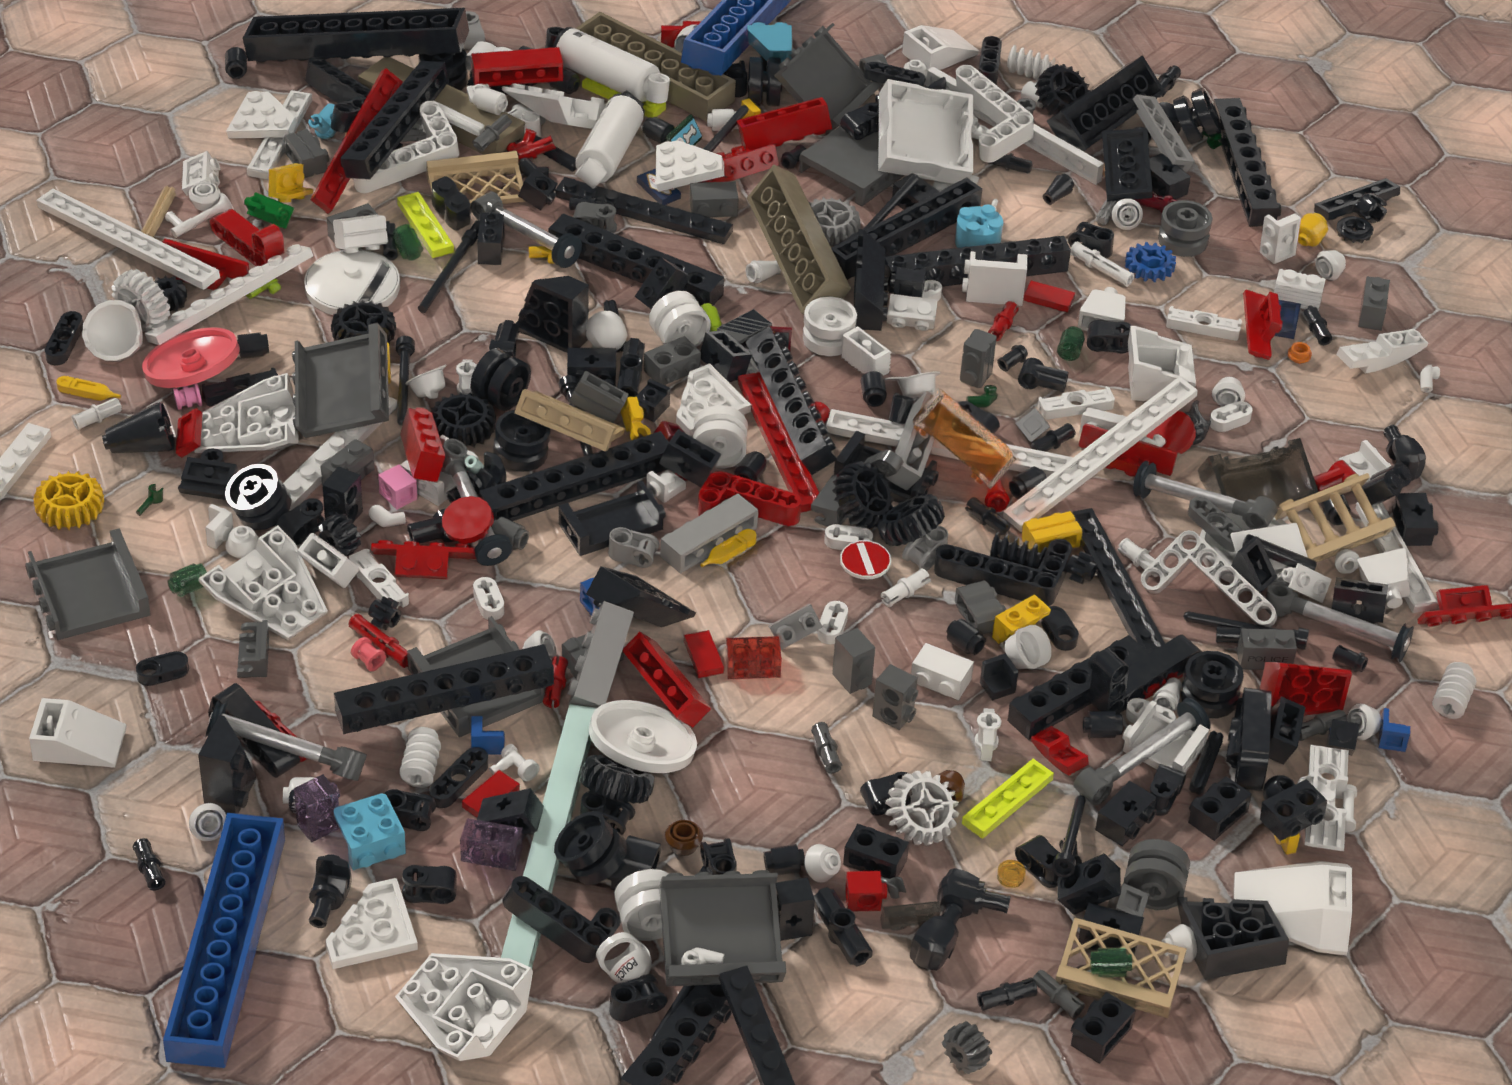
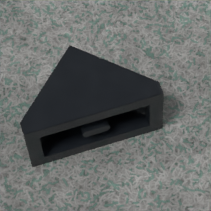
M1257 536L1252 538L1237 552L1231 565L1259 593L1277 578L1260 538Z

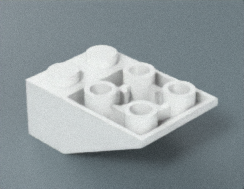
M920 25L904 32L902 53L910 60H919L924 63L927 70L931 67L942 70L980 54L978 49L954 30Z
M42 698L29 737L33 761L115 768L127 725L70 700Z

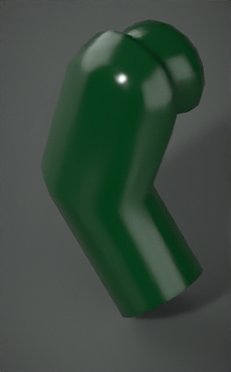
M986 385L981 396H967L966 401L978 408H987L998 397L996 393L997 387L995 385Z

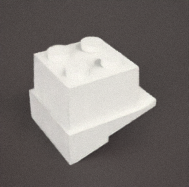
M1130 326L1128 371L1131 400L1148 401L1179 376L1196 387L1192 345L1158 336V333L1155 331Z

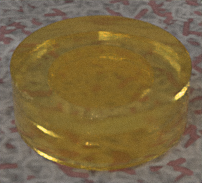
M1016 860L1003 861L998 866L997 879L1005 887H1018L1025 880L1026 869L1022 863Z

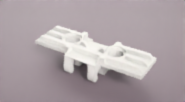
M1310 745L1308 776L1301 777L1298 783L1307 779L1327 799L1325 818L1317 825L1305 828V845L1344 851L1345 832H1352L1356 829V821L1353 818L1354 798L1357 797V788L1354 785L1347 784L1349 750ZM1330 773L1335 779L1327 780L1321 774ZM1335 798L1343 799V809L1335 807Z

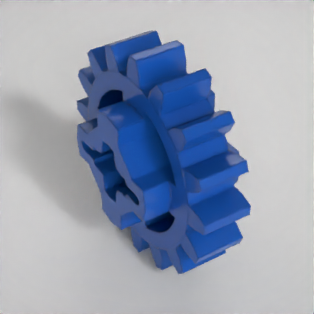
M1145 242V245L1142 246L1137 243L1136 248L1130 247L1129 252L1126 253L1125 268H1128L1129 272L1135 273L1136 279L1141 277L1144 278L1145 282L1148 279L1156 282L1157 278L1165 281V276L1171 277L1172 272L1175 271L1176 256L1172 255V250L1166 251L1165 245L1160 247L1157 246V243L1149 245L1148 242Z

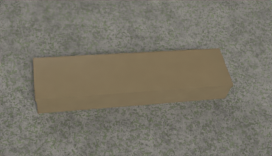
M383 57L361 73L358 79L361 84L371 90L383 69L387 68L404 82L414 68L391 57ZM446 85L434 100L484 124V129L487 125L491 126L503 114H506L511 119L512 123L499 135V140L493 141L483 152L478 151L472 143L478 136L449 123L452 125L458 143L483 155L502 153L507 149L509 143L516 142L517 140L522 141L524 137L525 121L506 112L496 115L478 109L476 105L470 102L468 94L454 87Z

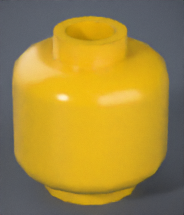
M1318 213L1305 214L1300 222L1298 243L1302 246L1311 247L1319 245L1328 232L1326 219Z

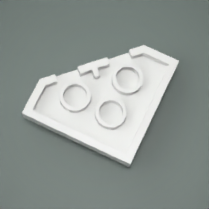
M252 91L247 93L226 133L229 139L284 137L287 134L293 133L298 123L296 117L271 93Z
M679 140L667 141L656 145V187L658 192L724 176V161L721 155Z
M709 363L689 372L681 405L676 415V424L692 437L694 419L706 407L725 405L737 409L744 415L751 412V404Z
M397 878L368 884L356 905L353 904L341 919V925L334 933L331 932L327 937L326 949L332 969L418 950V942Z

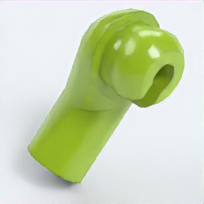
M276 278L247 294L246 297L252 299L267 289L271 294L277 293L281 290V285L278 283L279 280Z

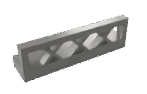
M1136 95L1133 100L1138 107L1137 113L1161 153L1168 157L1172 164L1179 166L1183 171L1187 172L1195 163V160L1156 97Z

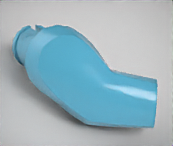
M327 104L319 114L311 116L314 122L310 119L308 121L309 126L314 128L316 135L322 139H329L336 134V131L330 127L335 104Z

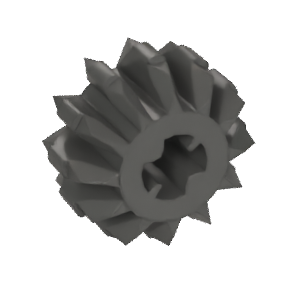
M965 1021L956 1026L954 1025L944 1034V1040L942 1041V1045L946 1049L944 1054L950 1058V1063L956 1065L958 1071L963 1070L966 1074H970L982 1069L990 1061V1055L993 1053L988 1046L990 1041L985 1039L984 1032H980L976 1024L971 1025Z

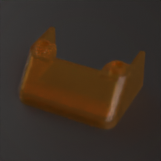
M939 387L931 394L913 418L914 429L924 437L926 434L933 436L973 472L970 476L980 485L985 482L989 489L996 484L1017 459L1014 451Z

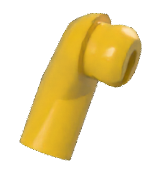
M545 246L528 247L529 258H548L549 264H555L552 260V250Z

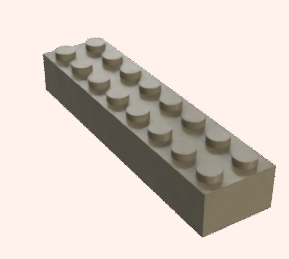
M602 12L597 13L575 28L657 66L660 74L670 78L667 102L706 122L707 115L712 113V109H725L735 102L736 80L724 74L722 76L712 75L708 71L699 68L694 69L681 63V52Z
M773 165L749 194L747 200L799 310L804 315L806 306L811 301L820 297L843 299L851 287L795 174Z

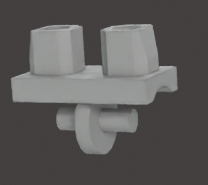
M809 603L768 627L774 635L779 648L782 650L821 629L823 626L812 605Z

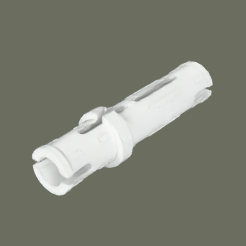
M1078 241L1072 245L1070 255L1084 261L1085 265L1089 268H1096L1126 287L1132 283L1134 273L1127 271L1101 256L1099 251L1091 250Z

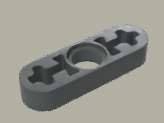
M884 450L868 457L864 462H869L872 467L877 466L878 472L884 473V479L896 474L904 463L899 455L890 450Z
M1195 497L1191 499L1188 516L1225 550L1236 552L1230 534L1243 530L1207 498ZM1211 522H1219L1223 526L1216 527L1213 526Z

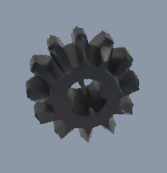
M165 275L161 279L156 277L154 282L158 283L159 288L164 290V296L168 298L169 311L178 312V308H183L187 301V290L183 280H177L175 276L167 278Z
M344 513L330 515L319 526V537L344 556H350L361 545V540L359 539L361 534L357 531V526Z

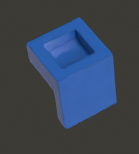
M1384 708L1381 717V728L1379 730V748L1406 752L1411 726L1389 723V708Z
M471 716V748H483L487 751L488 755H501L505 747V732L483 731L482 716Z

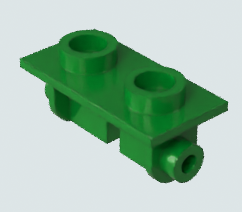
M256 192L254 196L246 197L244 200V205L248 209L247 214L284 229L287 228L294 207Z

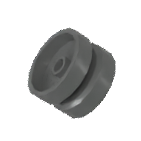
M1178 200L1169 203L1164 207L1161 216V226L1158 235L1159 244L1161 246L1165 245L1166 251L1172 250L1173 255L1181 257H1192L1201 254L1206 250L1209 242V232L1213 220L1211 212L1200 203L1189 200Z
M1160 839L1141 841L1130 851L1123 883L1149 894L1145 908L1168 910L1178 906L1177 897H1184L1191 864L1188 854L1181 847L1169 841Z

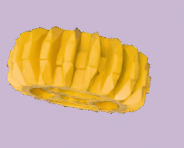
M68 470L67 474L58 472L57 476L49 475L47 481H41V485L36 487L33 501L35 512L40 517L42 523H48L49 527L56 525L58 530L63 527H67L70 530L74 526L80 529L81 524L89 525L90 520H97V515L102 513L104 506V495L102 487L98 484L96 478H91L88 473L81 475L80 471L72 474Z

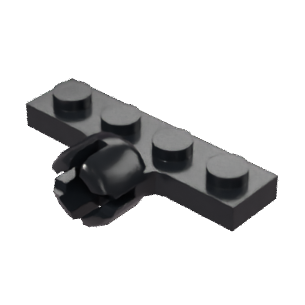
M1385 178L1315 203L1314 212L1322 215L1328 221L1354 212L1369 223L1380 222L1387 213V209L1383 206H1387L1386 201L1390 198L1400 195V186Z

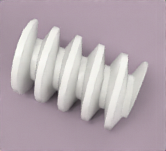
M1013 45L1007 60V67L1010 73L1017 71V74L1020 76L1025 73L1027 78L1033 75L1035 80L1039 78L1044 70L1055 65V58L1050 62L1048 54L1045 55L1044 59H1041V52H1038L1033 57V50H1029L1027 55H1025V48L1022 47L1019 52H1016V45Z
M1463 662L1450 663L1446 667L1432 701L1433 708L1449 719H1458L1464 715L1476 686V677L1473 675V670L1468 664Z
M417 727L411 730L408 735L400 767V776L403 781L413 787L426 788L433 783L437 759L441 750V742L438 740V734L434 729Z

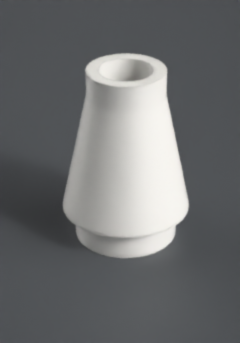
M753 260L746 266L748 280L757 284L781 273L776 260Z
M1169 678L1154 694L1153 701L1157 705L1175 711L1182 688L1180 680Z

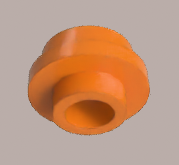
M1296 342L1288 349V357L1295 363L1302 364L1311 359L1312 352L1310 346L1306 343Z

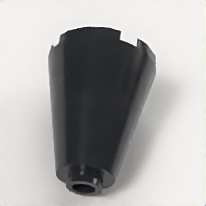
M161 402L155 403L105 430L106 435H102L105 449H110L112 453L175 450L174 434H171L170 431L171 422L166 408Z

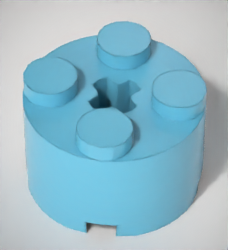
M989 204L982 207L961 208L957 218L955 235L957 248L1001 243L1003 218L995 211V207Z

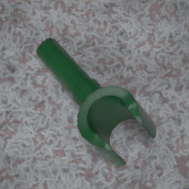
M1203 130L1204 135L1208 137L1207 144L1211 149H1216L1222 145L1218 141L1222 138L1221 133L1210 137Z
M156 484L149 485L148 498L137 509L136 514L141 516L150 505L161 503L163 501L164 488L156 491Z

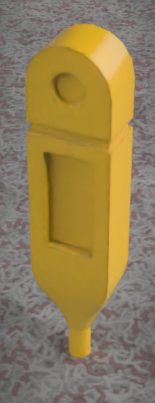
M61 376L56 380L57 389L61 393H70L71 395L97 401L113 397L121 398L120 394L113 393L106 385L78 378L74 379V377Z
M752 529L742 530L737 535L715 546L710 551L706 561L702 562L700 566L723 564L756 544V532Z

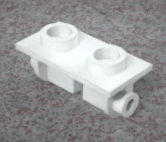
M1297 563L1296 568L1288 567L1282 571L1284 581L1290 583L1289 588L1323 603L1332 579Z

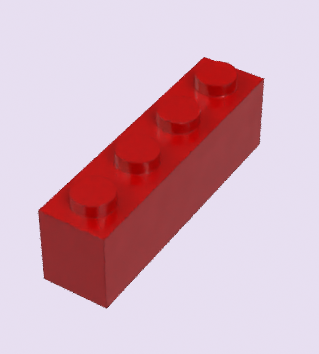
M559 47L471 53V72L474 85L489 84V86L512 85V83L563 81V61Z
M822 97L737 120L742 146H744V149L750 150L770 144L775 145V147L781 146L786 141H799L804 139L805 136L812 134L821 135L826 130L832 129L828 105Z
M420 407L416 409L408 408L400 436L412 477L437 483L445 459V453L432 412Z
M639 631L623 648V653L677 719L693 728L711 710V707L655 640Z

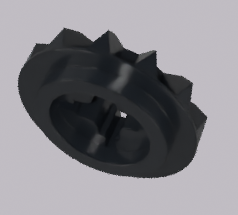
M1350 216L1342 218L1337 223L1336 230L1338 231V236L1343 237L1344 241L1350 240L1353 243L1355 241L1363 243L1364 240H1370L1371 235H1373V226L1363 218Z

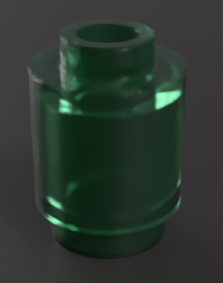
M409 224L397 227L393 231V240L402 258L409 261L419 258L424 248L415 229L411 228Z
M1071 326L1062 332L1057 347V353L1062 359L1074 361L1079 358L1085 341L1083 331L1078 327Z
M192 563L171 572L169 575L170 579L167 580L170 591L182 597L203 588L204 586L198 579L207 573L205 567L201 563L197 565Z
M1098 948L1097 951H1090L1091 975L1098 974V977H1126L1127 971H1132V954H1126V948Z

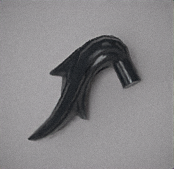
M1198 400L1192 403L1189 412H1184L1191 418L1196 430V437L1192 445L1199 444L1206 438L1211 421H1207L1201 416L1198 409Z

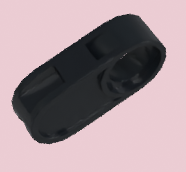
M1049 606L1051 612L1048 616L1042 618V628L1056 648L1063 651L1074 649L1077 646L1079 635L1077 628L1062 608ZM1069 635L1072 639L1063 640L1059 636Z
M179 651L146 658L136 665L137 680L145 686H153L179 679L189 672L188 657ZM147 669H153L156 671L152 675L142 674V672Z

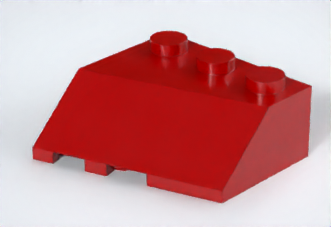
M1265 662L1260 690L1272 692L1271 709L1282 696L1305 706L1304 716L1328 713L1344 709L1352 672L1345 669Z

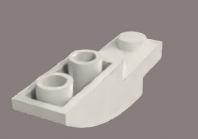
M1409 329L1379 334L1376 342L1339 347L1336 355L1350 369L1360 368L1366 374L1388 368L1412 357L1426 348L1428 342L1417 330Z

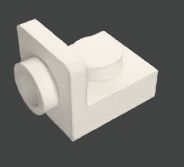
M666 470L659 476L653 471L647 473V488H651L654 497L663 503H666L686 489V481L670 470Z

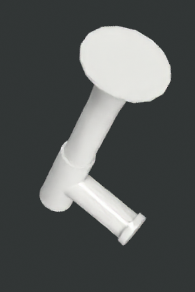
M220 193V199L214 206L183 222L174 212L170 211L166 214L165 219L175 226L171 228V233L177 238L209 218L233 209V206L228 197Z

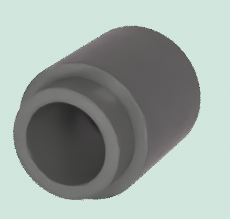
M504 517L495 520L492 525L495 535H506L509 538L513 550H522L526 546L529 539V531L525 530L524 526Z

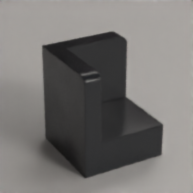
M1006 653L982 662L980 684L992 701L1016 693L1018 669Z

